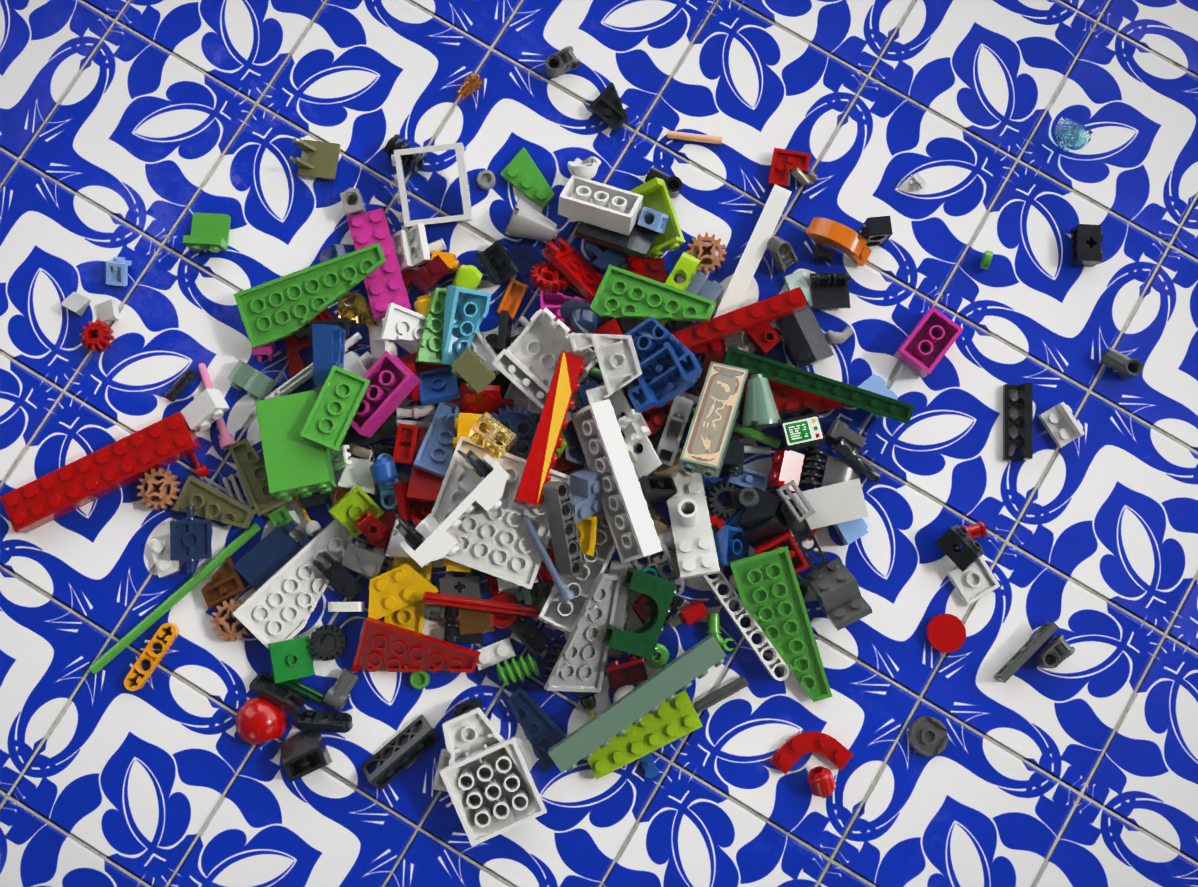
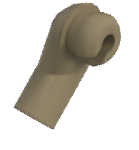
M796 167L791 172L802 185H812L818 178L813 171L809 174H804L799 167Z
M353 443L348 444L350 449L347 452L351 453L350 457L356 455L369 460L372 450Z

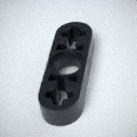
M303 709L295 714V725L298 729L346 733L353 727L352 716L348 713ZM321 719L329 720L327 723H319Z

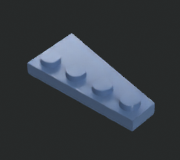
M448 401L439 403L413 467L445 478L454 452L453 438L456 436L454 423L455 417H458L460 405L458 403Z

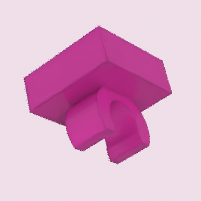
M275 342L256 349L252 348L253 355H258L257 359L259 362L263 360L262 355H267L268 360L272 361L274 357L273 351L276 348Z

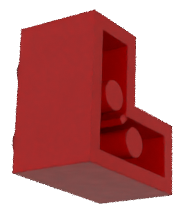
M788 528L785 533L754 547L755 552L760 554L787 546L795 574L809 567Z

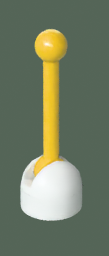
M293 497L308 522L306 524L308 536L313 537L317 535L323 528L317 521L311 520L306 510L302 509L300 497Z

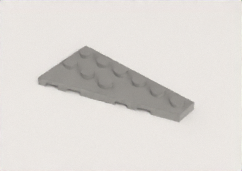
M600 573L544 686L546 691L601 693L609 646L602 643L608 624L613 625L621 576Z

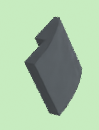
M827 455L820 487L858 478L861 479L862 472L849 461Z

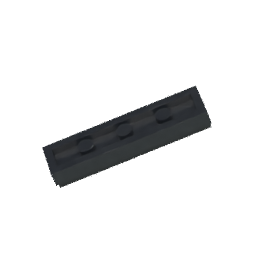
M1025 382L1021 385L1004 384L1003 460L1027 461L1033 459V383ZM1009 389L1018 390V398L1015 401L1009 397ZM1012 406L1018 411V417L1015 420L1009 415V409ZM1012 425L1018 429V435L1015 438L1009 434V428ZM1012 444L1018 448V456H1009V447Z
M421 714L361 766L368 782L381 791L440 740L441 736L430 726L426 717ZM423 723L425 727L420 732H416L417 727ZM405 737H408L407 743L403 746H400L401 741ZM390 750H393L392 756H390L388 759H385L386 754ZM378 763L376 769L370 773L369 768Z

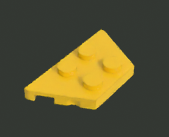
M405 563L370 579L368 617L378 620L423 599L424 592H439V588L430 583L408 563Z

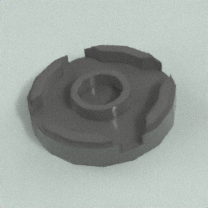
M922 716L910 725L908 740L911 747L917 753L924 756H936L946 748L948 733L946 726L939 719L932 716Z

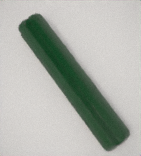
M272 672L270 675V679L274 681ZM296 679L279 683L318 704L322 703L325 697L324 693Z

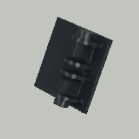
M810 273L813 309L851 308L848 287L851 276L847 275V273Z
M447 606L444 641L483 644L485 611Z

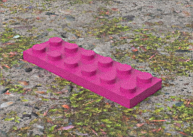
M383 208L348 216L347 221L355 250L379 242L387 261L364 279L374 320L378 321L385 318L389 303L412 310Z

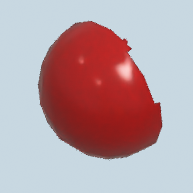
M255 696L247 700L239 709L236 717V730L240 738L250 746L283 736L287 727V713L284 707H280L264 696Z

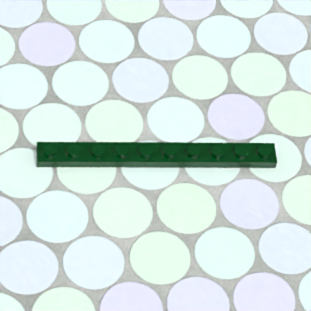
M731 346L728 348L723 363L748 369L749 374L752 375L763 374V378L766 377L768 380L905 424H909L915 407L893 398Z

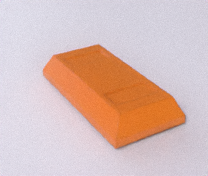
M511 278L496 312L500 314L501 310L508 311L514 320L529 286Z

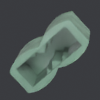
M240 359L227 378L232 381L231 386L239 391L242 388L247 390L246 395L254 400H257V398L263 400L275 382L272 378Z

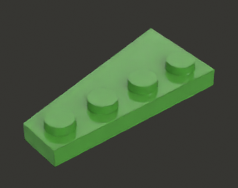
M433 289L415 363L447 365L441 363L444 306L447 289Z

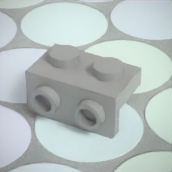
M356 540L348 543L341 565L374 578L380 575L388 556H385L384 549L379 547L372 548L367 546L366 542Z

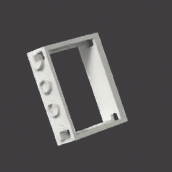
M462 142L394 150L391 160L392 165L396 166L397 174H394L395 185H399L400 192L397 193V201L402 206L400 221L404 223L405 227L415 226L416 224L427 225L473 219ZM455 149L464 214L410 220L401 155Z

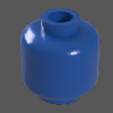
M388 457L374 460L370 466L373 482L381 484V487L393 485L392 481L398 477L395 462L389 460Z

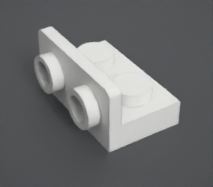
M1064 402L1053 406L1038 416L1058 448L1085 434L1082 424L1074 418L1072 409Z

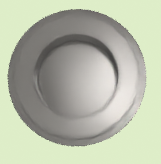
M490 170L481 171L477 176L479 187L484 190L492 189L496 184L494 173Z

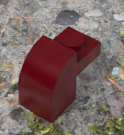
M437 255L424 267H420L415 272L411 282L424 296L438 286L437 282L450 272L451 269Z

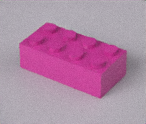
M385 351L363 376V378L370 380V385L351 423V426L360 435L369 438L372 437L421 381L396 355Z

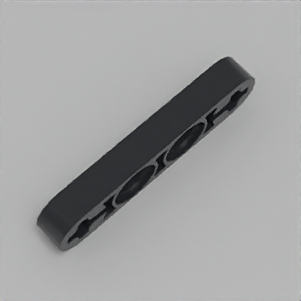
M783 502L781 505L782 513L808 565L815 570L823 568L826 559L807 520H803L805 524L804 529L797 531L793 526L796 520L793 518L790 521L789 517L792 514L790 511L785 510L787 506ZM795 507L794 509L796 510V512H797V513H798V512L800 513V511L797 509V507ZM810 537L813 540L814 544L811 548H805L802 545L804 538ZM817 548L818 551H815L817 558H822L820 561L821 565L812 564L813 556L812 554L808 556L806 552H811Z

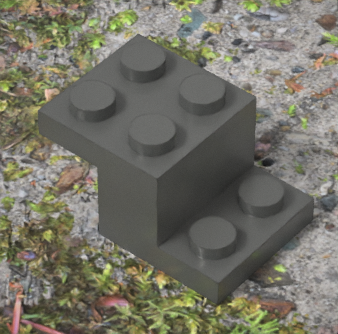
M839 558L830 561L819 570H813L804 575L805 580L810 582L809 585L815 592L821 610L837 630L873 613L870 605L861 596L856 578Z

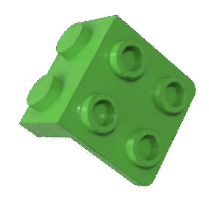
M194 213L191 235H183V243L192 251L227 252L231 217L228 214Z

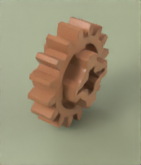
M708 232L705 233L704 237L698 234L697 240L692 238V244L688 243L687 245L689 250L686 253L694 256V249H696L698 253L696 258L701 260L698 270H704V274H707L708 270L714 273L715 267L720 269V263L725 262L723 257L726 256L727 252L722 250L725 249L726 245H720L722 239L716 240L715 234L711 237H708ZM716 249L718 250V259L716 258L717 256L714 254ZM707 251H710L709 255L706 254L705 256H702L703 252L706 253Z
M159 468L158 471L151 469V474L145 472L146 478H140L139 481L142 482V485L137 486L138 489H141L137 496L143 497L140 502L147 503L146 507H153L154 510H159L160 506L166 510L167 504L173 506L174 502L172 500H177L178 496H176V493L181 492L180 489H177L181 482L175 481L178 476L171 475L172 471H165L163 468ZM165 477V479H161L160 481L156 478ZM157 498H160V499H162L163 501L155 502V501H153V500H154V499H157Z
M231 599L230 603L223 601V606H216L219 611L212 612V615L216 617L214 620H211V623L216 624L212 630L219 631L216 635L217 637L224 635L223 641L230 639L231 642H236L237 638L239 640L244 639L243 634L246 636L250 635L245 626L240 630L243 624L232 614L243 603V600H238L237 604L236 599ZM232 618H236V622L231 623L230 620Z

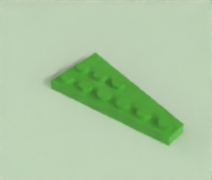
M609 264L590 308L598 313L601 318L646 320L652 316L656 320L709 322L716 307V302Z

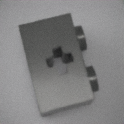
M475 572L464 573V577H456V574H444V578H439L441 594L482 599L480 576H476ZM459 582L465 585V589H462L461 593L460 590L456 589Z

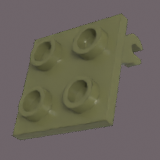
M293 138L292 143L302 150L301 158L296 157L295 159L293 156L289 158L291 163L299 167L298 176L335 180L341 145L305 139L297 141L296 138Z

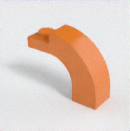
M814 217L805 232L815 243L827 244L841 250L858 266H864L872 252L866 245L867 240L859 233L830 219Z

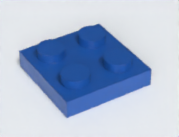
M451 366L418 373V378L421 380L419 382V391L422 406L460 398L458 377L451 371Z

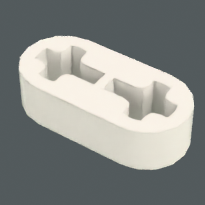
M328 602V612H365V602Z

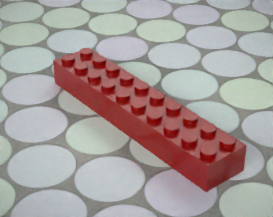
M177 412L2 495L0 498L14 531L28 533L145 477V472L151 474V469L158 470L159 468L166 467L189 456L191 453L201 450L202 447L194 430L190 429L182 413Z

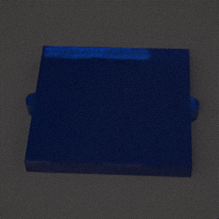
M529 238L513 243V246L506 250L519 271L516 275L520 280L531 273L532 266L536 267V263L542 265V262H545Z

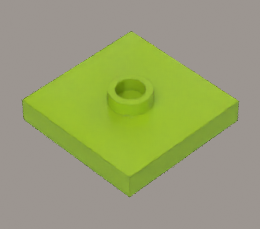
M358 484L328 509V512L354 538L362 533L356 528L354 522L369 509L377 518L384 513Z

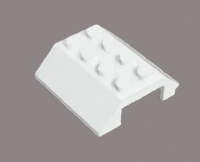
M547 308L536 311L530 318L531 322L491 363L541 409H543L562 350L584 358L582 364L586 366L583 375L578 376L577 382L579 383L585 379L598 362L595 351L590 347L573 351L568 334L570 329L559 319L555 322L556 316Z

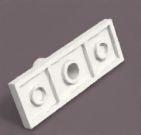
M679 469L663 476L672 477L677 488V493L667 500L681 580L720 573L702 475Z

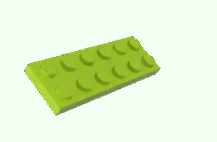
M686 690L676 694L668 702L665 700L661 702L655 712L644 714L642 716L643 719L634 726L630 724L626 727L627 731L619 737L613 736L609 739L610 743L604 748L598 747L593 751L594 754L587 761L596 780L703 727Z

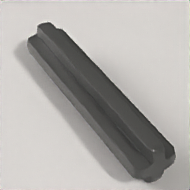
M742 676L695 702L694 706L698 712H702L747 687L748 682Z

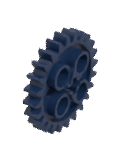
M509 405L506 406L505 412L498 408L499 415L492 412L494 419L487 418L489 426L483 425L487 432L481 433L482 436L486 437V440L481 443L498 449V442L501 440L506 441L508 448L504 452L527 460L538 425L535 422L538 416L530 417L531 410L527 414L524 413L525 407L518 411L517 405H514L513 410H510ZM501 421L509 423V430L507 432L499 429ZM525 422L529 425L527 433L519 431L518 426L520 423ZM514 431L517 436H530L531 439H515L514 442H511L510 438H498L496 434L510 435ZM519 442L527 444L528 449L525 453L517 450Z

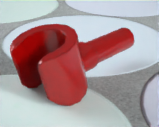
M191 453L190 457L195 464V473L200 477L208 476L210 473L207 465L201 466L195 454Z

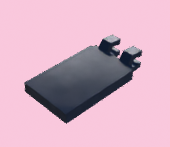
M294 519L284 528L276 526L233 566L255 590L259 589L312 540L308 534H305L296 542L289 535L299 526Z

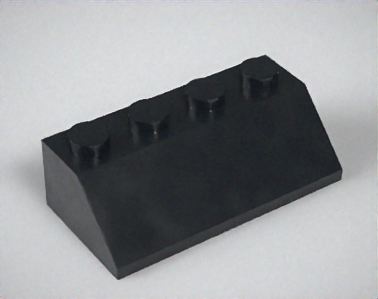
M806 298V310L774 321L797 368L802 370L834 355Z

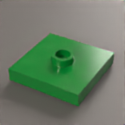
M309 636L268 644L275 684L315 675L311 649H309Z

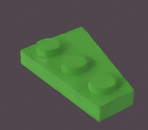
M525 147L519 151L500 173L503 179L542 210L555 197V193Z

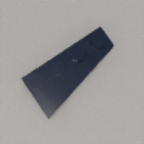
M521 686L506 701L518 723H520L527 740L532 745L533 751L537 758H539L546 773L555 765L548 754L549 748L567 735Z

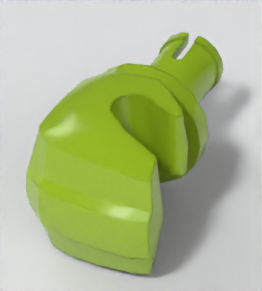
M462 264L454 276L452 285L475 290L483 277V273L473 265Z

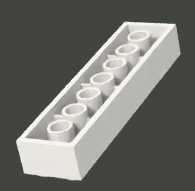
M610 399L592 403L571 414L570 416L589 471L601 474L602 508L621 563L624 564L662 551L660 539L657 536L654 522L650 516L647 502L644 499L640 482L637 479L634 465L631 462L627 445L624 442Z

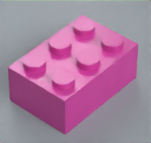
M931 307L901 344L894 356L925 378L932 372L964 329L935 307Z

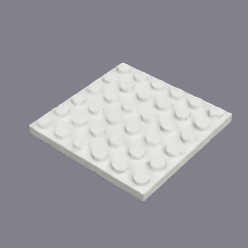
M460 435L431 515L440 524L469 495L458 483L475 468L457 452L458 450L466 454L471 450L481 460L488 454L510 475L511 479L505 487L503 499L501 500L503 504L495 512L491 510L488 513L476 502L475 506L477 508L469 516L465 514L461 518L462 524L455 531L449 530L461 541L458 544L460 549L453 556L444 558L532 589L542 558L521 517L523 515L529 516L545 548H547L551 534L545 501L543 505L539 504L537 509L514 502L526 459ZM550 469L549 474L552 475L550 481L567 482L570 486L569 475Z

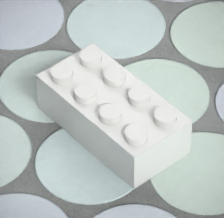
M572 175L559 196L558 215L629 236L641 212L643 195Z

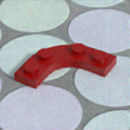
M809 731L795 734L787 739L769 761L786 774L801 756L806 753L815 752L824 755L842 770L854 754L835 738L822 732Z

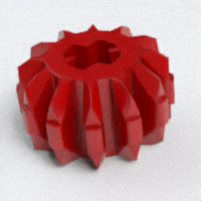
M96 320L95 323L88 321V327L82 326L85 331L79 333L83 337L80 342L85 345L87 350L98 353L99 350L106 351V346L112 347V344L109 342L110 340H115V338L111 335L114 331L109 328V324Z

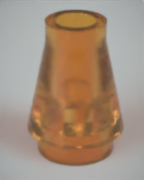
M473 72L467 76L457 92L465 100L468 96L481 89L484 82Z

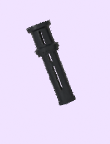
M838 436L831 443V450H836L844 461L851 462L872 483L880 479L881 473L857 453L856 447L850 446L843 436Z

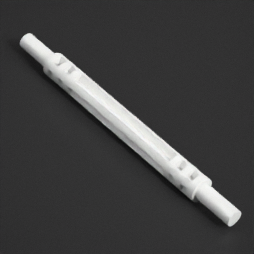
M359 332L345 341V353L349 347L362 339ZM313 362L265 396V399L288 395L310 379L314 370ZM256 406L251 409L254 416L257 415Z

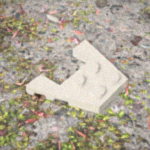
M569 334L573 351L594 346L605 385L586 390L589 404L608 398L611 394L642 374L631 335Z

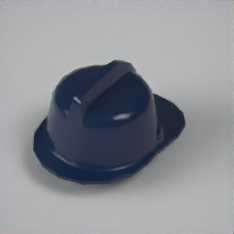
M572 299L565 301L561 305V317L571 326L574 333L594 334L596 329L601 326V316L586 303Z

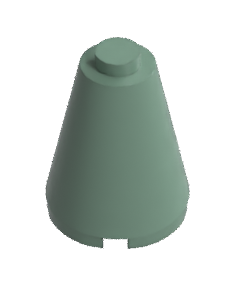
M763 374L751 375V379L747 380L742 427L780 424L781 419L768 379L766 377L763 378Z

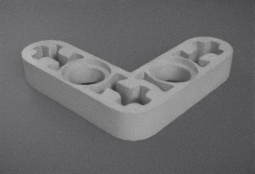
M660 543L663 551L662 556L659 553L645 556L647 558L645 563H640L637 559L633 560L634 569L643 570L655 565L661 578L673 582L672 578L674 577L675 583L677 585L680 584L676 595L683 593L685 580H681L679 568L666 544ZM670 565L673 568V572L666 573L662 567Z

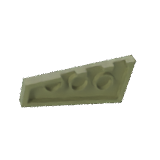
M247 439L228 446L258 516H263L295 500L293 498L291 501L281 502V500L270 494L265 464L262 457Z
M193 475L188 476L172 510L186 513V507L190 506L191 514V506H195L194 513L197 516L241 528H248L256 513V510Z

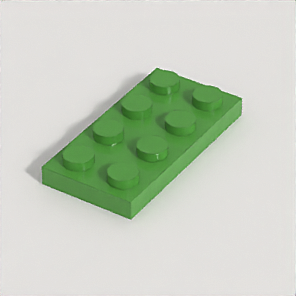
M333 365L300 433V437L338 453L370 385V380Z

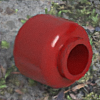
M817 766L810 770L807 782L812 794L822 798L830 797L836 788V782L831 771L823 766Z

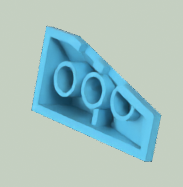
M448 285L444 306L442 364L451 365L452 361L467 346L471 347L470 344L475 334L478 333L483 318H486L492 293Z

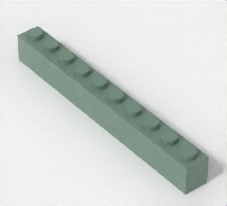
M708 635L549 748V756L561 773L566 770L570 772L578 765V761L590 758L594 754L593 751L598 747L602 749L610 743L609 739L613 736L619 737L627 731L626 727L630 724H633V726L638 724L643 719L642 716L644 714L655 712L661 702L664 700L668 702L676 696L675 692L680 689L683 691L692 685L691 681L695 678L701 679L708 673V669L713 665L715 667L721 665L725 661V652L713 635Z

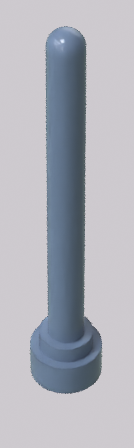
M523 515L521 520L559 590L557 592L559 595L558 599L561 604L573 599L575 595L572 590H569L564 585L529 516Z

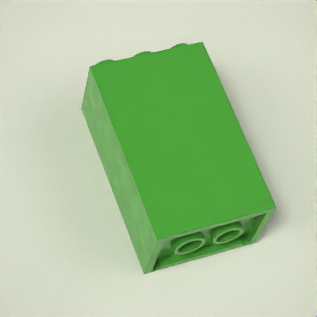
M315 390L255 401L269 492L275 498L281 500V502L291 501L296 496L301 498L311 497L312 493L316 492L326 494L332 492V489L337 488L330 449L300 437V433L318 398Z

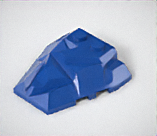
M652 316L624 334L632 336L642 374L629 383L630 389L628 390V396L638 413L647 411L654 406L661 407L692 387L696 383L695 379L703 371L694 353Z

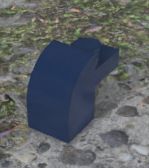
M588 241L585 244V253L591 260L595 259L592 262V267L599 273L605 274L609 264L621 268L627 262V256L624 252L608 248L603 253L594 242Z

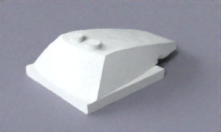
M479 707L442 724L450 760L448 761L449 766L441 769L439 773L472 847L547 813L515 737L504 740Z

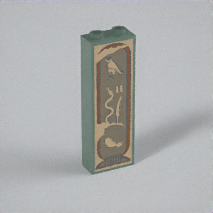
M711 361L681 453L680 469L689 473H700L706 477L719 478L746 389L748 369Z

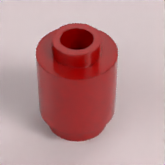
M702 600L699 602L694 601L679 608L680 613H678L681 623H686L687 626L704 619V616L708 615Z

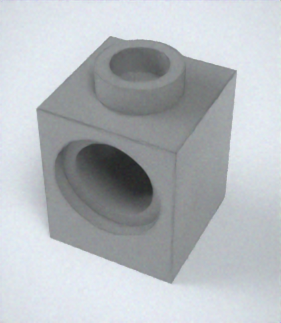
M348 188L340 193L347 217L366 212L362 195L358 188ZM351 200H357L356 204L349 205V202Z

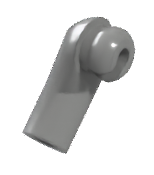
M849 326L841 333L829 330L825 333V338L830 343L842 344L854 331Z

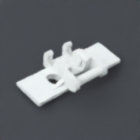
M620 388L605 400L610 399L617 422L627 438L624 442L627 445L631 462L639 477L642 478V476H648L661 466L662 463L648 439L651 431L641 413L636 412L635 409H632L623 390ZM624 412L626 416L620 417L621 413ZM639 444L643 446L641 454H638L636 450Z

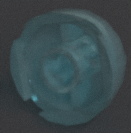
M1061 117L1055 127L1054 138L1059 143L1058 148L1065 152L1069 150L1077 151L1088 145L1094 136V132L1089 130L1087 133L1084 131V125L1069 118L1064 120Z

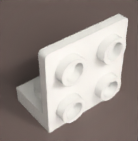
M383 326L368 327L371 355L375 359L372 362L373 365L385 351L397 357L399 356L394 340H380Z

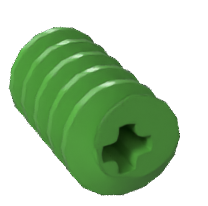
M529 653L526 655V660L520 655L519 662L511 658L510 665L506 660H504L503 667L499 662L496 663L501 685L503 681L508 686L510 679L513 683H517V677L524 681L525 674L529 679L532 678L533 672L536 676L540 675L535 656L531 657Z

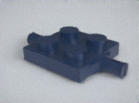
M190 506L186 507L185 519L170 521V560L187 561V573H191V565L192 573H196L195 561L212 558L211 520L195 518V506H191V514Z

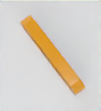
M164 623L159 627L125 677L124 686L127 690L137 691L145 685L177 638L179 628L176 624ZM171 628L172 635H167L165 637V635L167 634L165 629ZM155 643H160L162 646V651L159 654L153 652V645ZM145 659L149 660L151 664L150 669L147 671L141 667V663ZM137 678L136 682L138 685L132 686L133 682L131 679Z

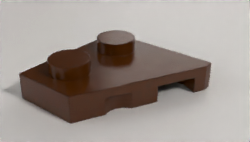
M231 557L226 558V563L223 567L214 573L211 581L206 583L201 590L210 609L246 591L239 572L233 567L235 563Z

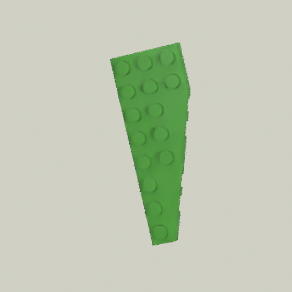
M379 242L235 293L234 297L252 348L256 349L293 335L386 263L381 244Z
M784 546L730 562L742 603L749 610L752 617L759 624L812 701L815 702L833 697L788 547Z

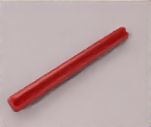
M424 592L423 603L533 618H538L540 608L532 605L433 592Z

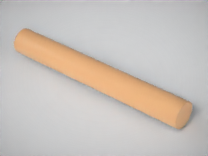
M667 131V138L722 145L723 137Z

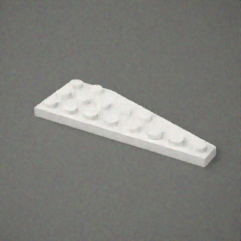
M334 519L233 611L232 614L268 650L269 643L292 639L305 627L308 618L330 582L312 562L314 560L320 561L326 569L329 568L332 564L323 558L322 553L324 551L335 561L338 560L340 562L342 557H344L348 543L354 537Z

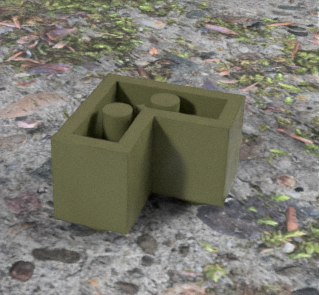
M469 346L451 363L453 374L459 379L462 377L467 382L465 385L471 392L476 391L479 394L496 378V375Z

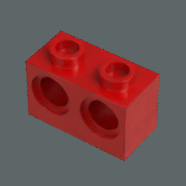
M398 424L393 455L395 464L413 466L421 430L418 426Z

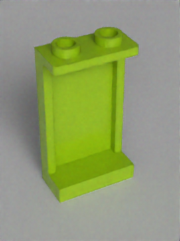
M655 177L630 190L629 192L643 195L641 210L645 206L670 215L665 233L658 234V238L647 256L655 259L662 257L664 252L668 250L673 251L680 248V245L685 243L665 181ZM654 215L651 217V223L654 221Z

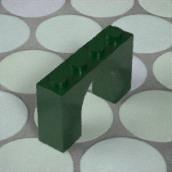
M628 567L622 586L647 596L651 605L650 616L643 626L634 630L608 624L602 643L611 648L651 660L657 650V641L663 632L665 618L669 615L672 598L676 595L677 584Z

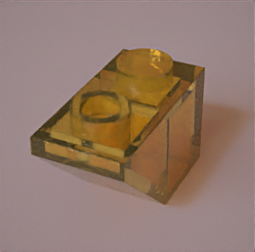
M347 292L339 298L337 304L339 318H348L349 322L377 325L378 321L374 320L370 302L363 295Z

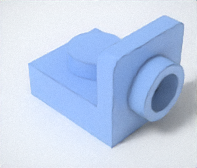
M113 257L112 260L107 261L106 284L127 286L128 266L132 265V261L125 260V257Z

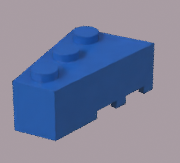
M312 324L314 368L312 380L314 385L323 386L333 365L344 368L346 330L337 325Z

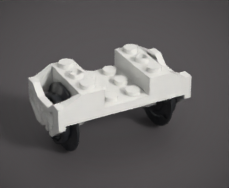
M460 450L457 451L475 469H472L458 483L469 495L441 524L431 514H428L416 528H413L401 516L395 515L399 522L395 528L405 538L400 545L421 567L427 566L431 561L447 556L451 557L460 549L458 544L461 541L449 530L455 531L462 524L461 518L465 514L469 516L477 508L475 506L476 502L488 513L491 510L495 512L503 504L501 500L503 499L506 484L511 478L488 454L481 460L471 450L467 454Z

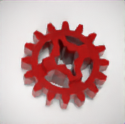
M542 262V265L536 263V267L532 266L530 279L536 288L541 287L542 291L548 289L549 292H559V289L565 291L566 287L569 288L570 281L552 262Z

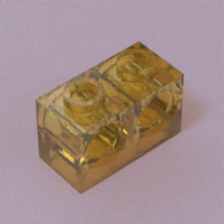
M487 412L474 423L469 433L473 443L482 446L491 457H496L498 460H501L513 447L517 438L516 434ZM480 430H486L488 433H482ZM495 442H501L503 445H497Z

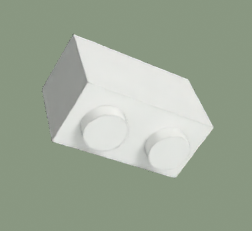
M206 388L183 408L181 413L191 430L205 431L211 427L213 422L222 418L224 413L230 408L220 390Z

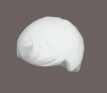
M591 156L585 161L576 158L574 162L568 161L567 165L571 175L591 180L596 175L601 161Z

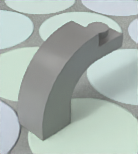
M681 396L674 398L656 451L662 464L673 466L694 403L693 400Z

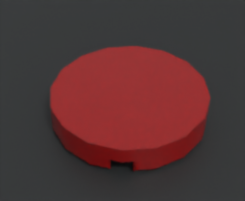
M938 614L932 617L928 623L926 638L929 644L936 650L950 653L958 650L964 644L966 628L958 617L951 614Z

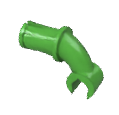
M708 614V631H706V634H712L723 651L734 650L735 648H728L726 643L735 640L732 638L724 639L720 636V614Z

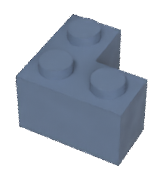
M585 469L570 474V491L576 523L601 511V474Z

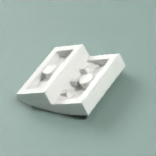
M416 224L408 230H400L391 236L401 271L417 267L431 260L424 224Z

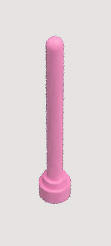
M200 363L198 369L205 389H213L206 365ZM222 417L216 420L221 435L219 437V444L221 449L225 450L229 449L228 446L236 442L234 437L228 434Z

